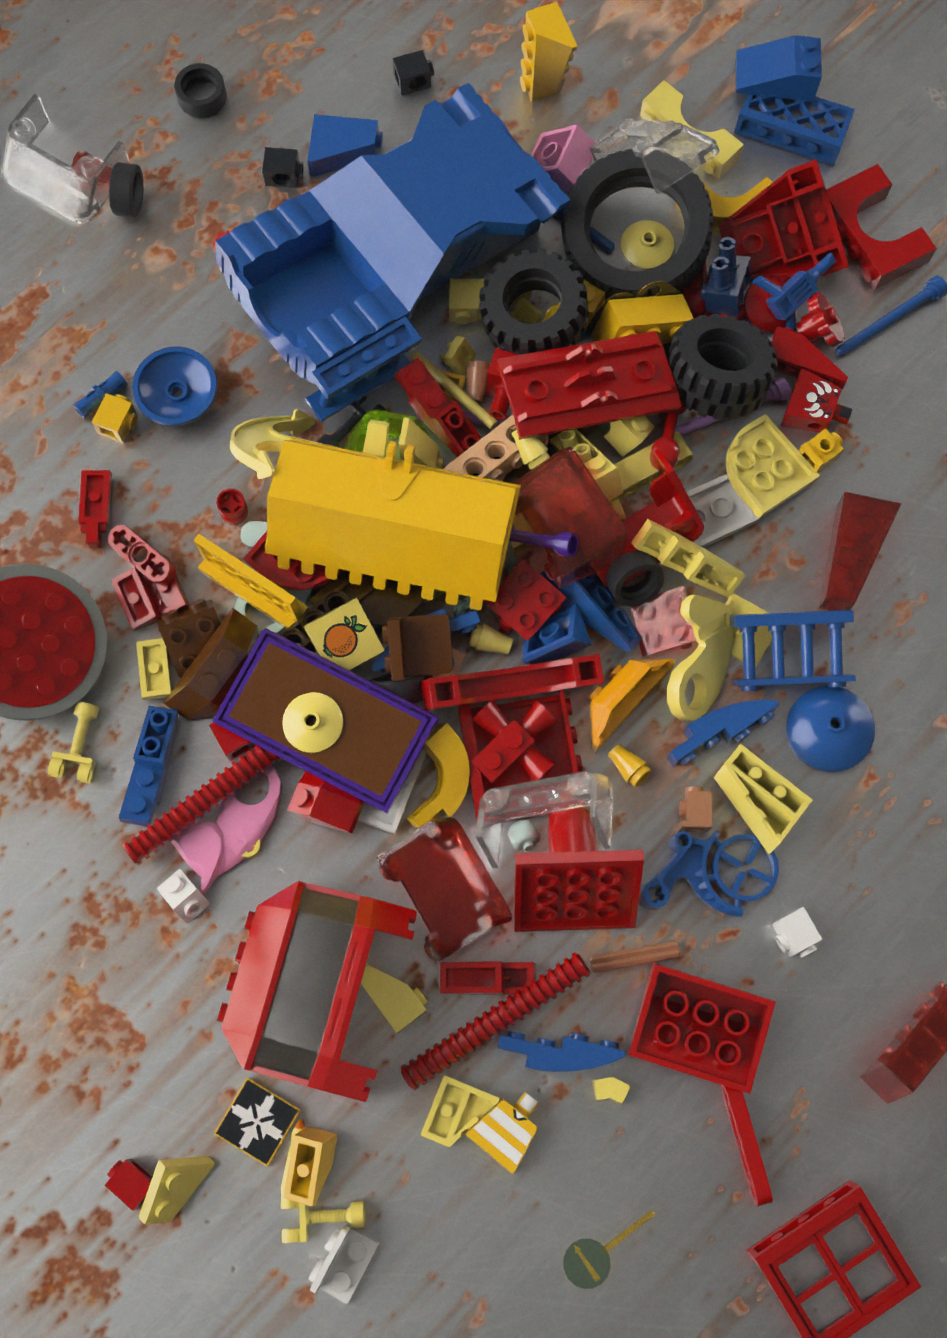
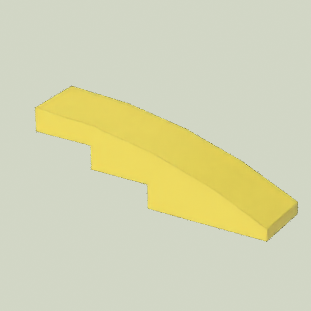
M647 519L631 542L636 549L658 558L661 564L683 573L687 580L728 598L746 576L742 571L715 554Z

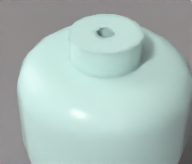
M518 820L508 830V836L513 848L516 850L524 848V851H531L540 840V833L535 823L531 820Z

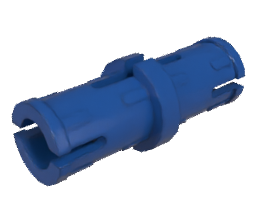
M115 371L98 386L95 384L91 387L92 391L74 403L73 407L83 419H86L87 416L99 408L106 393L114 396L128 384L124 377L118 371Z

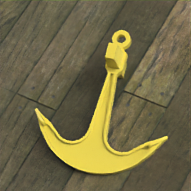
M295 409L293 416H268L242 422L231 432L230 450L240 462L257 471L258 479L274 476L275 469L266 452H280L283 441L290 438L305 440L296 436L313 426L315 419L301 410ZM370 419L363 453L386 457L389 423ZM291 431V434L295 437L284 435L279 432Z

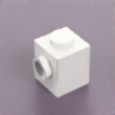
M804 907L772 924L778 934L775 936L778 946L784 953L788 952L790 957L799 953L802 958L817 950L815 943L823 940Z

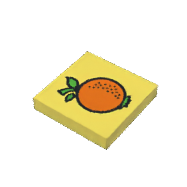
M357 598L304 626L317 653L321 657L347 670H351L385 651Z

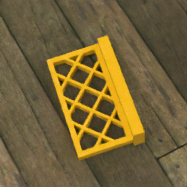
M198 534L193 540L203 558V561L197 567L200 572L286 629L309 610V607L296 599V597L202 535Z

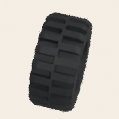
M529 249L521 250V255L515 256L512 253L506 256V262L503 264L498 262L492 267L493 274L488 273L483 281L485 287L480 289L479 298L481 303L479 308L486 335L489 336L490 342L495 348L522 355L567 347L570 344L577 345L581 339L580 333L585 332L587 327L589 309L587 290L580 271L575 270L574 264L570 260L565 259L563 262L562 255L556 252L548 255L545 249H537V253H530ZM528 291H546L556 296L561 302L556 313L540 323H523L515 320L508 314L512 302L518 296Z
M712 314L710 317L702 315L696 317L695 320L691 319L684 323L676 331L667 356L680 402H683L684 407L689 411L693 409L698 412V415L706 417V415L712 416L715 420L723 418L734 420L739 415L744 417L757 410L766 399L778 366L776 351L772 347L767 336L763 337L762 331L757 327H751L749 322L736 320L734 316L730 315L726 317H721L720 314ZM709 363L725 366L732 371L719 369Z

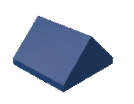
M576 603L555 614L553 613L529 641L524 639L522 652L524 663L532 665L560 660L592 645Z

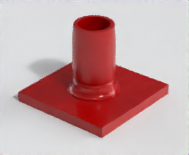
M567 806L555 810L548 819L549 853L515 854L514 932L636 928L644 865L643 850L598 851L592 813L588 809L579 806Z

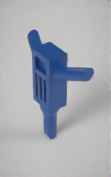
M829 253L813 269L798 271L782 287L777 286L763 276L755 278L753 283L772 294L766 301V304L775 318L786 320V328L797 331L796 310L818 290L816 284L820 276L836 262V259L832 253Z

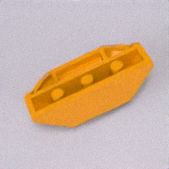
M672 658L629 660L624 667L619 664L609 675L611 681L605 687L599 685L589 697L592 700L589 706L591 749L595 753L671 672L676 663Z

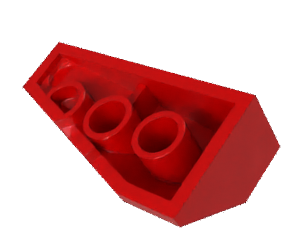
M306 771L296 786L287 810L309 823L353 834L364 801Z

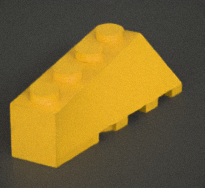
M554 2L526 11V23L522 27L525 41L522 42L524 58L521 60L523 75L520 76V83L523 91L528 92L531 101L561 92L566 79L565 73L570 69L568 62L573 60V51H576L578 47L558 2Z

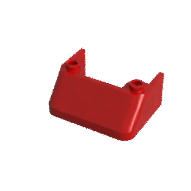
M659 449L653 452L665 473L655 478L650 485L649 492L654 502L607 531L597 521H586L575 527L565 509L561 508L558 510L570 531L577 534L578 544L606 587H608L606 574L611 564L628 552L638 551L631 542L647 519L672 530L692 542L697 540L704 531V524L679 477ZM647 570L638 571L630 575L623 585Z

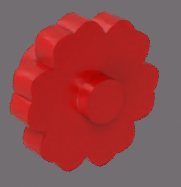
M817 292L807 300L810 313L801 317V321L796 323L798 333L804 335L812 342L824 337L826 343L831 347L843 343L845 335L837 311L827 301L823 293Z

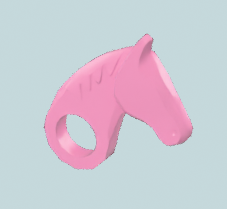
M266 766L263 773L259 771V773L268 778L270 783L269 792L263 801L255 805H245L237 800L235 794H229L226 796V801L221 800L220 813L216 822L196 821L195 824H188L189 828L187 830L184 828L180 830L181 834L179 836L176 834L172 836L173 840L171 843L185 862L201 877L199 889L201 893L205 894L217 877L243 862L246 858L241 855L246 851L248 853L253 851L255 847L252 845H256L259 839L262 842L272 827L277 816L283 786L274 767Z

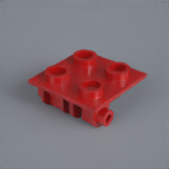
M523 559L499 585L496 602L486 600L484 603L525 640L529 641L547 619L561 608V604L567 597Z

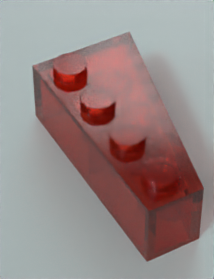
M844 492L837 503L818 609L828 611L851 610L855 605L902 503Z
M940 981L933 987L929 993L932 997L927 1003H921L912 1013L913 1018L909 1023L904 1024L895 1033V1038L877 1055L873 1063L860 1076L887 1104L913 1093L947 1051V983Z

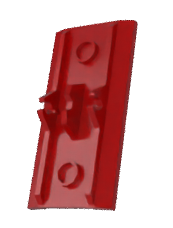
M656 331L495 360L514 415L519 440L681 408L679 393L661 340Z

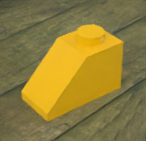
M309 1126L293 1135L284 1199L309 1206L315 1205L333 1165L338 1134Z

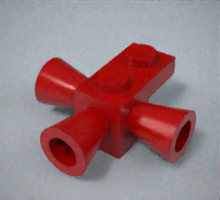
M494 700L484 706L473 718V722L495 736L471 760L476 768L492 784L512 764L515 766L519 761L535 785L555 767V762L533 748L536 746L533 737L557 722L551 713L538 701H535L520 724L515 719L509 724Z

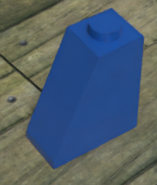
M314 114L307 159L309 175L319 176L342 169L362 155H376L377 149H382L383 132L379 131L378 120Z

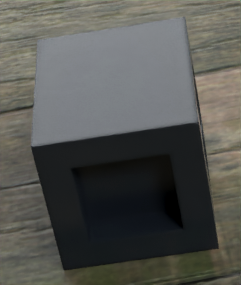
M423 50L393 58V73L401 96L431 88V76H434V68L431 60H426Z
M265 147L262 168L265 186L297 188L298 177L302 178L304 172V163L299 161L298 150Z

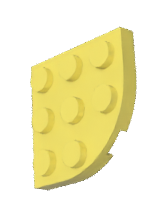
M766 414L742 428L731 442L727 451L726 469L731 486L758 519L816 482L820 477L818 472Z

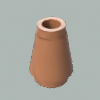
M470 361L469 367L465 369L467 394L478 404H483L487 391V371L490 364L484 361Z

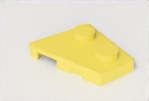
M444 1075L420 1135L450 1147L499 1102L500 1098Z

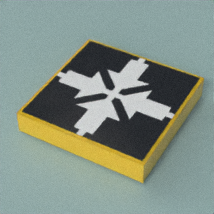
M247 1078L214 1134L268 1167L301 1109Z

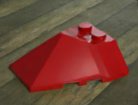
M817 159L786 171L718 226L722 238L730 237L735 239L736 255L751 258V278L759 276L764 278L780 277L782 275H787V278H789L798 271L813 269L829 253L833 254L836 262L820 277L849 267Z

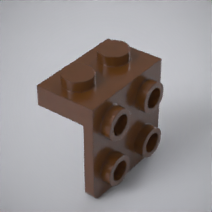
M205 599L196 600L189 604L188 609L178 612V609L170 610L162 614V619L158 620V629L180 678L221 624L212 599L209 601Z
M433 614L391 617L387 620V626H382L383 643H389L390 655L385 656L386 674L391 673L392 681L404 680L406 676L446 674L453 670L450 619L448 615Z

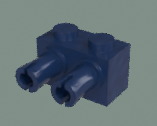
M725 237L720 240L717 258L713 260L709 267L708 283L703 284L701 291V300L705 301L706 313L739 315L751 279V258L736 255V241L733 238Z

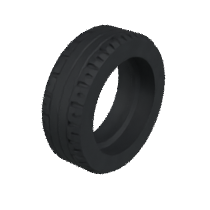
M647 148L626 149L625 151H617L614 154L611 153L607 157L599 159L596 163L591 164L589 169H585L581 176L576 179V183L572 185L567 195L571 199L568 210L562 212L561 233L565 255L574 264L575 270L580 271L584 280L605 292V301L619 293H630L634 298H637L638 292L643 287L658 281L671 284L681 293L684 287H688L696 279L697 273L701 272L707 260L711 247L713 210L709 194L705 190L703 182L686 163L678 161V158L670 156L668 153H661L658 150ZM633 187L651 188L668 195L679 206L684 220L683 239L673 257L660 266L643 271H626L607 264L595 251L590 237L592 216L599 204L610 195ZM659 286L651 287L644 292V296H655L660 292L661 288Z

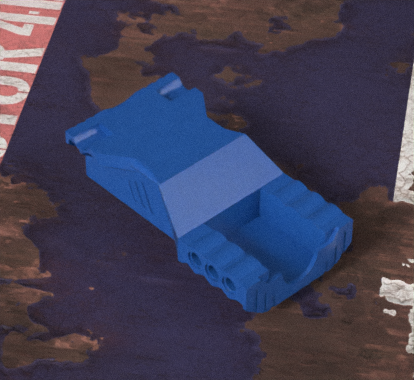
M466 83L457 88L454 95L447 101L439 103L437 100H434L424 106L411 140L385 154L362 155L306 193L284 201L277 208L261 213L253 221L243 223L234 228L230 233L215 240L216 263L221 273L224 274L225 281L230 291L232 290L235 299L241 303L243 309L286 363L290 364V368L294 373L315 384L311 378L312 371L406 316L410 322L419 299L449 283L450 279L458 278L538 232L541 223L548 222L558 211H567L571 199L560 190L556 182L552 181L551 176L543 170V167L537 160L522 149L512 137L503 121L496 113L492 112L488 104L483 102L482 97L475 92V89L469 83Z

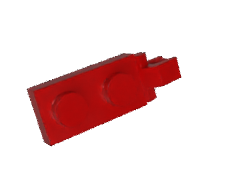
M110 470L81 471L78 523L81 533H86L85 542L88 544L89 549L101 548V533L108 532L112 473Z

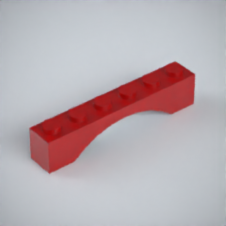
M600 654L526 666L428 678L421 681V689L425 710H434L594 686L604 683Z

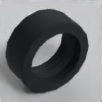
M196 63L183 68L176 76L174 88L178 104L190 116L198 118L210 117L218 113L225 105L227 93L223 76L217 68L209 64ZM206 81L216 86V91L206 99L194 100L185 94L188 87L195 82Z
M117 162L113 166L109 182L111 211L116 216L136 218L142 207L144 192L141 167L137 164Z
M640 550L631 551L620 556L611 564L606 574L607 586L615 600L621 605L629 607L639 606L653 599L663 587L665 579L663 570L655 557ZM649 570L645 578L639 583L629 587H622L624 581L630 575L638 571Z
M391 675L369 680L411 703L423 700L421 681L424 680L423 675L406 676L404 680L392 681Z

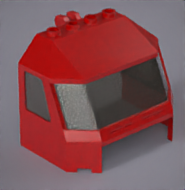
M297 881L257 905L255 912L249 911L244 929L250 930L246 942L240 941L234 960L240 964L238 972L231 971L226 990L232 991L228 1004L222 1002L217 1021L223 1022L221 1030L241 1067L244 1070L366 1102L370 1093V1088L365 1086L368 1078L375 1080L378 1070L340 1060L375 930L413 940L414 931L409 930L408 927L409 923H415L417 910L366 896Z

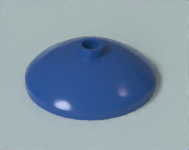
M167 347L153 352L140 363L133 377L132 392L138 408L147 418L166 426H181L199 419L210 409L217 394V378L210 362L199 352L186 347ZM177 392L183 393L180 397H174V394Z
M820 686L802 694L792 705L787 716L786 734L792 750L802 762L819 771L842 772L853 768L868 755L874 742L875 724L869 708L856 694L841 687ZM830 721H838L840 727L838 729L833 728Z

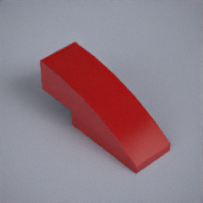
M440 962V994L515 995L517 989L522 991L523 985L527 984L529 986L531 985V980H536V963Z

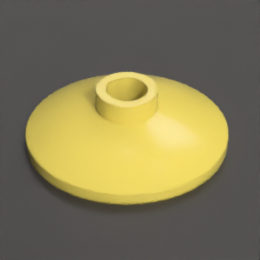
M642 220L631 224L624 231L620 244L621 252L631 265L648 270L660 266L672 257L674 239L671 232L661 223ZM645 238H649V239H651V240H653V241H652V242H647V241H645L644 239H645Z
M316 692L300 695L285 710L283 716L284 734L295 748L303 752L317 753L327 750L336 743L342 733L343 715L341 709L327 695ZM309 716L316 717V723L313 726L306 724V719Z

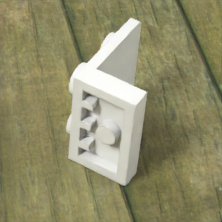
M347 1224L341 1230L336 1228L324 1248L329 1251L325 1260L320 1258L308 1278V1280L313 1282L310 1291L316 1293L320 1288L348 1304L380 1243Z

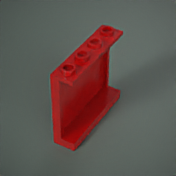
M559 690L558 695L497 704L509 724L514 719L520 724L535 701L542 704L557 721L533 737L536 746L533 748L556 763L555 767L536 785L520 761L515 766L512 764L493 784L476 768L471 760L495 736L472 721L483 707L470 708V704L458 706L463 745L469 760V782L477 827L549 816L555 810L562 807L579 806L583 808L584 802L588 801L586 784H580L579 773L583 772L581 756L575 755L573 744L578 743L575 726L570 727L568 716L572 715L570 698H565L563 690Z

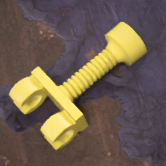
M85 702L76 703L73 714L78 717L79 721L75 729V738L72 741L71 752L65 754L53 751L48 767V775L62 778L66 762L80 764L77 780L83 783H91L94 767H96L97 762L91 758L81 757L89 722L92 719H97L100 707Z
M281 1196V1209L299 1208L300 1228L283 1229L282 1243L308 1241V1225L311 1223L347 1221L351 1224L352 1228H365L366 1226L364 1201H353L346 1210L308 1211V1205L284 1199Z

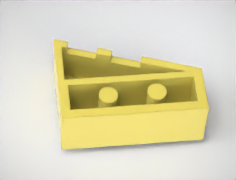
M739 744L714 776L716 782L768 854L782 842L813 801V799L742 744Z

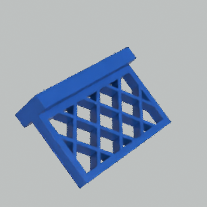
M747 95L739 113L734 133L814 160L817 159V161L832 166L835 165L855 109L816 96L814 101L792 99L794 103L785 105L781 98ZM774 101L778 108L769 110L765 103ZM758 106L762 113L749 108ZM807 106H815L819 111L811 114ZM799 109L803 116L795 119L790 112ZM783 114L786 120L777 118L775 116ZM839 114L845 116L846 119L836 122L832 115ZM824 117L829 125L820 127L815 120ZM808 122L812 129L801 126V124ZM834 131L837 137L825 133Z

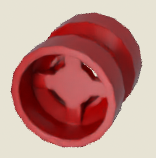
M229 488L223 490L218 495L216 504L225 523L238 525L246 520L248 507L240 491Z

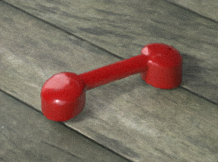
M680 402V409L667 411L663 437L657 439L651 448L650 462L657 470L664 471L653 452L656 449L660 450L672 467H675L678 461L680 448L674 440L678 414H682L687 410L683 402Z

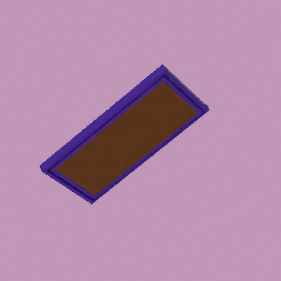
M264 628L212 722L388 814L432 730L438 723L439 717ZM311 692L321 693L332 698L341 709L343 715V729L339 739L327 750L317 753H307L295 748L287 740L283 730V716L288 705L298 696ZM309 716L306 719L308 726H313L316 723L315 716Z

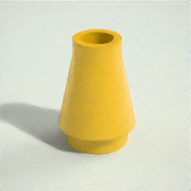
M621 744L616 745L608 754V757L613 761L626 783L632 784L634 787L641 785L652 772L648 767V762L633 754Z

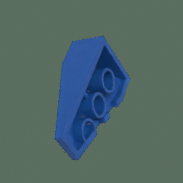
M579 544L577 552L573 557L560 556L540 573L567 597L561 604V608L564 609L576 603L584 623L624 651L629 652L641 640L624 609L616 606L611 591L608 587L604 586Z

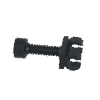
M364 396L346 407L352 415L332 435L324 434L317 442L340 448L339 442L360 421L364 422L367 426L370 419L384 421L388 415L386 413L387 409L381 404H377L369 414L361 407L367 399Z

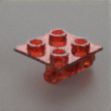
M684 586L659 593L650 601L631 607L635 628L641 637L639 647L642 657L681 646V649H688L692 647V642H696L692 625L680 614L681 603L687 597Z

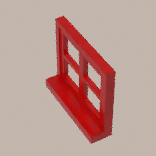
M851 1180L746 1250L752 1261L761 1270L801 1338H849L921 1288L920 1283L863 1189ZM857 1213L874 1243L840 1265L823 1236ZM813 1243L830 1273L795 1296L778 1266ZM879 1250L896 1280L862 1302L845 1273ZM833 1281H836L852 1310L818 1333L801 1303Z

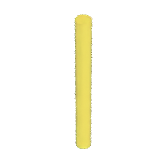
M418 350L411 355L410 359L412 361L419 357L435 381L490 430L496 427L498 421L494 417L490 416L483 407Z

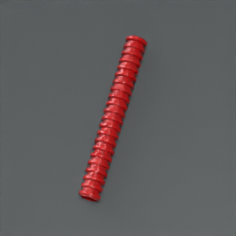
M255 745L253 751H247L248 755L245 757L241 755L237 763L233 761L230 768L225 767V772L222 774L218 772L216 774L217 778L214 780L210 778L208 780L209 784H202V789L199 791L195 789L193 791L194 795L191 797L187 795L185 797L186 801L183 803L179 801L178 807H171V812L168 814L164 812L162 814L163 818L160 820L156 818L154 820L155 824H148L146 826L147 830H140L139 836H132V841L129 843L125 841L123 843L124 850L135 864L140 865L144 857L148 859L152 851L156 853L159 846L164 847L166 845L164 842L167 840L171 842L173 840L172 836L175 834L179 836L181 834L180 830L183 828L187 830L189 828L188 824H195V819L198 817L203 818V813L206 811L210 813L212 811L211 807L214 805L218 807L220 805L219 801H226L227 795H234L235 789H242L241 785L243 783H250L249 779L251 777H258L257 773L259 771L263 773L266 766L271 767L273 765L272 762L274 760L278 762L280 757Z
M576 952L572 953V958L568 959L566 957L563 964L557 963L555 965L556 968L554 970L549 968L546 975L542 973L537 981L535 979L531 980V985H523L522 991L517 989L514 996L508 995L505 1002L501 1000L498 1002L499 1006L495 1007L493 1005L490 1007V1012H482L481 1018L476 1016L473 1023L469 1021L466 1023L465 1028H458V1033H450L449 1039L444 1037L441 1040V1044L435 1043L432 1050L428 1048L425 1050L424 1055L418 1054L417 1060L411 1059L409 1060V1065L403 1064L401 1066V1074L408 1086L417 1090L420 1083L424 1085L427 1083L428 1078L434 1079L435 1073H443V1068L449 1069L452 1066V1062L458 1063L460 1061L459 1058L461 1056L466 1058L468 1056L467 1052H475V1047L484 1046V1041L490 1042L493 1035L498 1037L502 1029L507 1031L510 1024L514 1026L517 1024L516 1020L520 1019L522 1021L525 1019V1014H533L532 1010L534 1008L539 1010L542 1003L548 1004L551 997L553 999L557 998V993H565L566 987L572 988L574 987L573 983L576 981L580 983L583 976L589 977L590 970L582 957Z

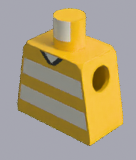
M526 1092L522 1094L514 1106L502 1099L471 1127L465 1135L513 1174L538 1129L528 1118L539 1103Z

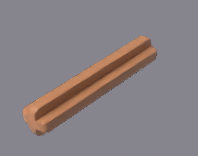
M673 941L593 955L590 958L591 969L596 973L676 959L680 957V947L678 942Z

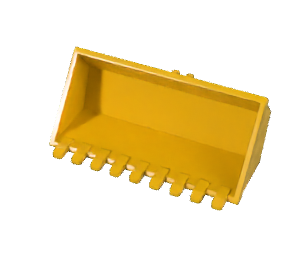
M295 438L283 441L275 468V475L272 478L267 495V539L265 543V553L278 556L277 566L279 568L288 570L291 565V559L302 561L301 571L304 574L312 575L315 570V564L326 566L325 576L328 579L336 580L339 569L350 571L349 582L356 585L361 584L363 574L374 576L373 587L380 590L385 589L387 579L398 581L397 592L403 595L409 594L411 584L422 586L421 597L427 600L433 599L435 589L446 591L445 602L450 605H457L459 594L471 597L469 607L474 610L482 609L483 599L496 602L521 485L414 463L415 446L408 445L405 449L404 461L395 459L397 445L393 441L388 443L386 457Z

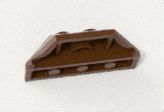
M232 608L163 703L172 710H178V714L187 720L215 717L259 638L257 625Z

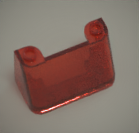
M572 447L556 452L512 483L521 485L515 515L522 513L534 533L556 536L562 532L575 533L578 536V548L573 557L560 556L553 548L544 547L547 552L546 564H544L545 572L548 578L554 580L559 588L611 566L622 555L627 539L625 526Z
M453 817L429 821L376 857L380 864L379 870L385 879L392 880L393 882L401 881L430 933L425 936L424 950L434 960L435 964L443 962L512 920V913L463 827Z

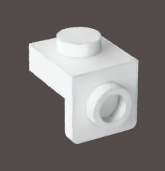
M181 869L176 871L157 888L171 908L186 923L191 922L210 905L209 901Z

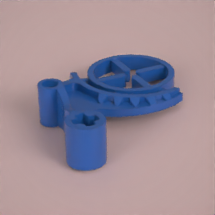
M718 830L707 840L693 838L685 831L679 832L669 839V848L674 853L668 863L650 882L641 886L639 904L648 910L665 905L669 900L670 892L676 880L684 878L689 882L696 895L709 907L723 914L742 917L744 909L741 908L742 902L762 898L776 884L779 873L776 854L774 851L768 854L754 835H736L722 842L718 838L721 833ZM678 838L682 840L683 846L678 843ZM737 840L753 842L744 860L746 865L752 863L759 847L769 857L771 863L770 877L754 868L747 871L750 876L767 884L760 893L753 896L737 894L746 876L744 871L737 874L730 889L723 883L718 869L719 858L736 868L742 866L740 860L723 851L731 842ZM714 843L718 848L714 852L711 862L712 874L707 875V855L711 845ZM714 881L723 894L735 900L734 906L723 901L715 893L710 882ZM656 889L655 895L659 899L651 901V894L648 891Z

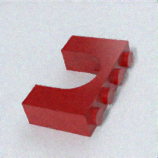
M879 164L826 189L842 242L847 248V253L850 259L855 261L860 267L865 281L870 282L874 290L930 262L937 249L922 227L893 241L873 239L861 229L857 215L861 211L885 200L893 185Z

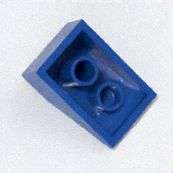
M794 35L736 51V93L814 101L822 79L821 38Z

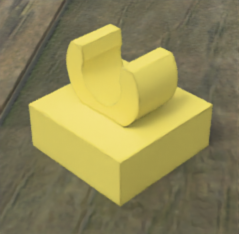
M456 336L453 342L446 344L448 350L445 355L440 354L439 358L455 374L465 375V369L469 367V362L473 361L477 354L465 337Z

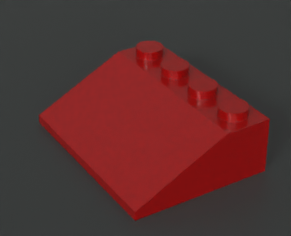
M652 963L628 1055L750 1094L776 1001Z

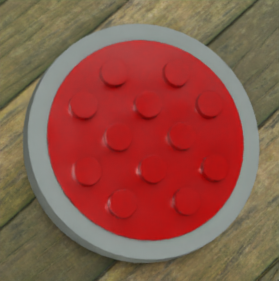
M28 563L0 567V717L30 721L60 714L79 702L89 692L102 671L107 651V635L101 611L88 591L75 579L61 571L43 565Z

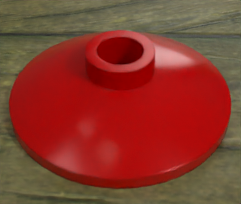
M765 277L779 287L785 284L777 278ZM752 283L744 297V310L748 320L754 327L764 332H775L777 326L785 328L786 320L776 319L766 304V301L772 294Z

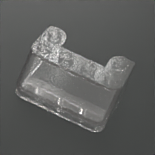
M633 118L619 123L618 129L614 132H608L599 136L596 139L597 143L589 147L595 162L607 157L611 153L614 154L617 151L633 149L635 157H641L655 192L658 194L720 152L715 139L684 124L675 123L673 120L668 122H660V120L646 121V119L634 121Z

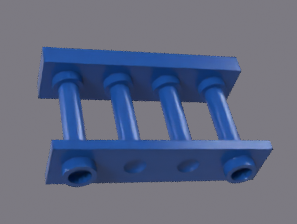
M406 316L312 371L311 378L319 390L306 397L305 401L318 419L323 422L394 379V374L410 363L404 353L418 346L422 341L421 336Z
M853 610L730 615L731 627H739V633H742L744 678L733 679V685L741 686V691H759V685L828 682V687H846L847 681H856L855 675L843 674L842 628H845V623L854 622ZM826 623L827 629H830L831 674L814 675L813 630H815V624ZM786 625H797L798 630H801L802 676H785L783 631H786ZM757 626H768V631H771L773 677L756 678L754 632H757Z

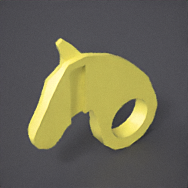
M689 595L681 603L680 614L692 625L696 641L699 645L687 659L679 663L671 672L667 685L668 706L672 715L679 720L695 721L704 716L720 692L732 651L734 627H731L730 615H733L734 607L732 600L724 604L701 595ZM692 676L695 692L694 698L688 706L685 699L687 682Z

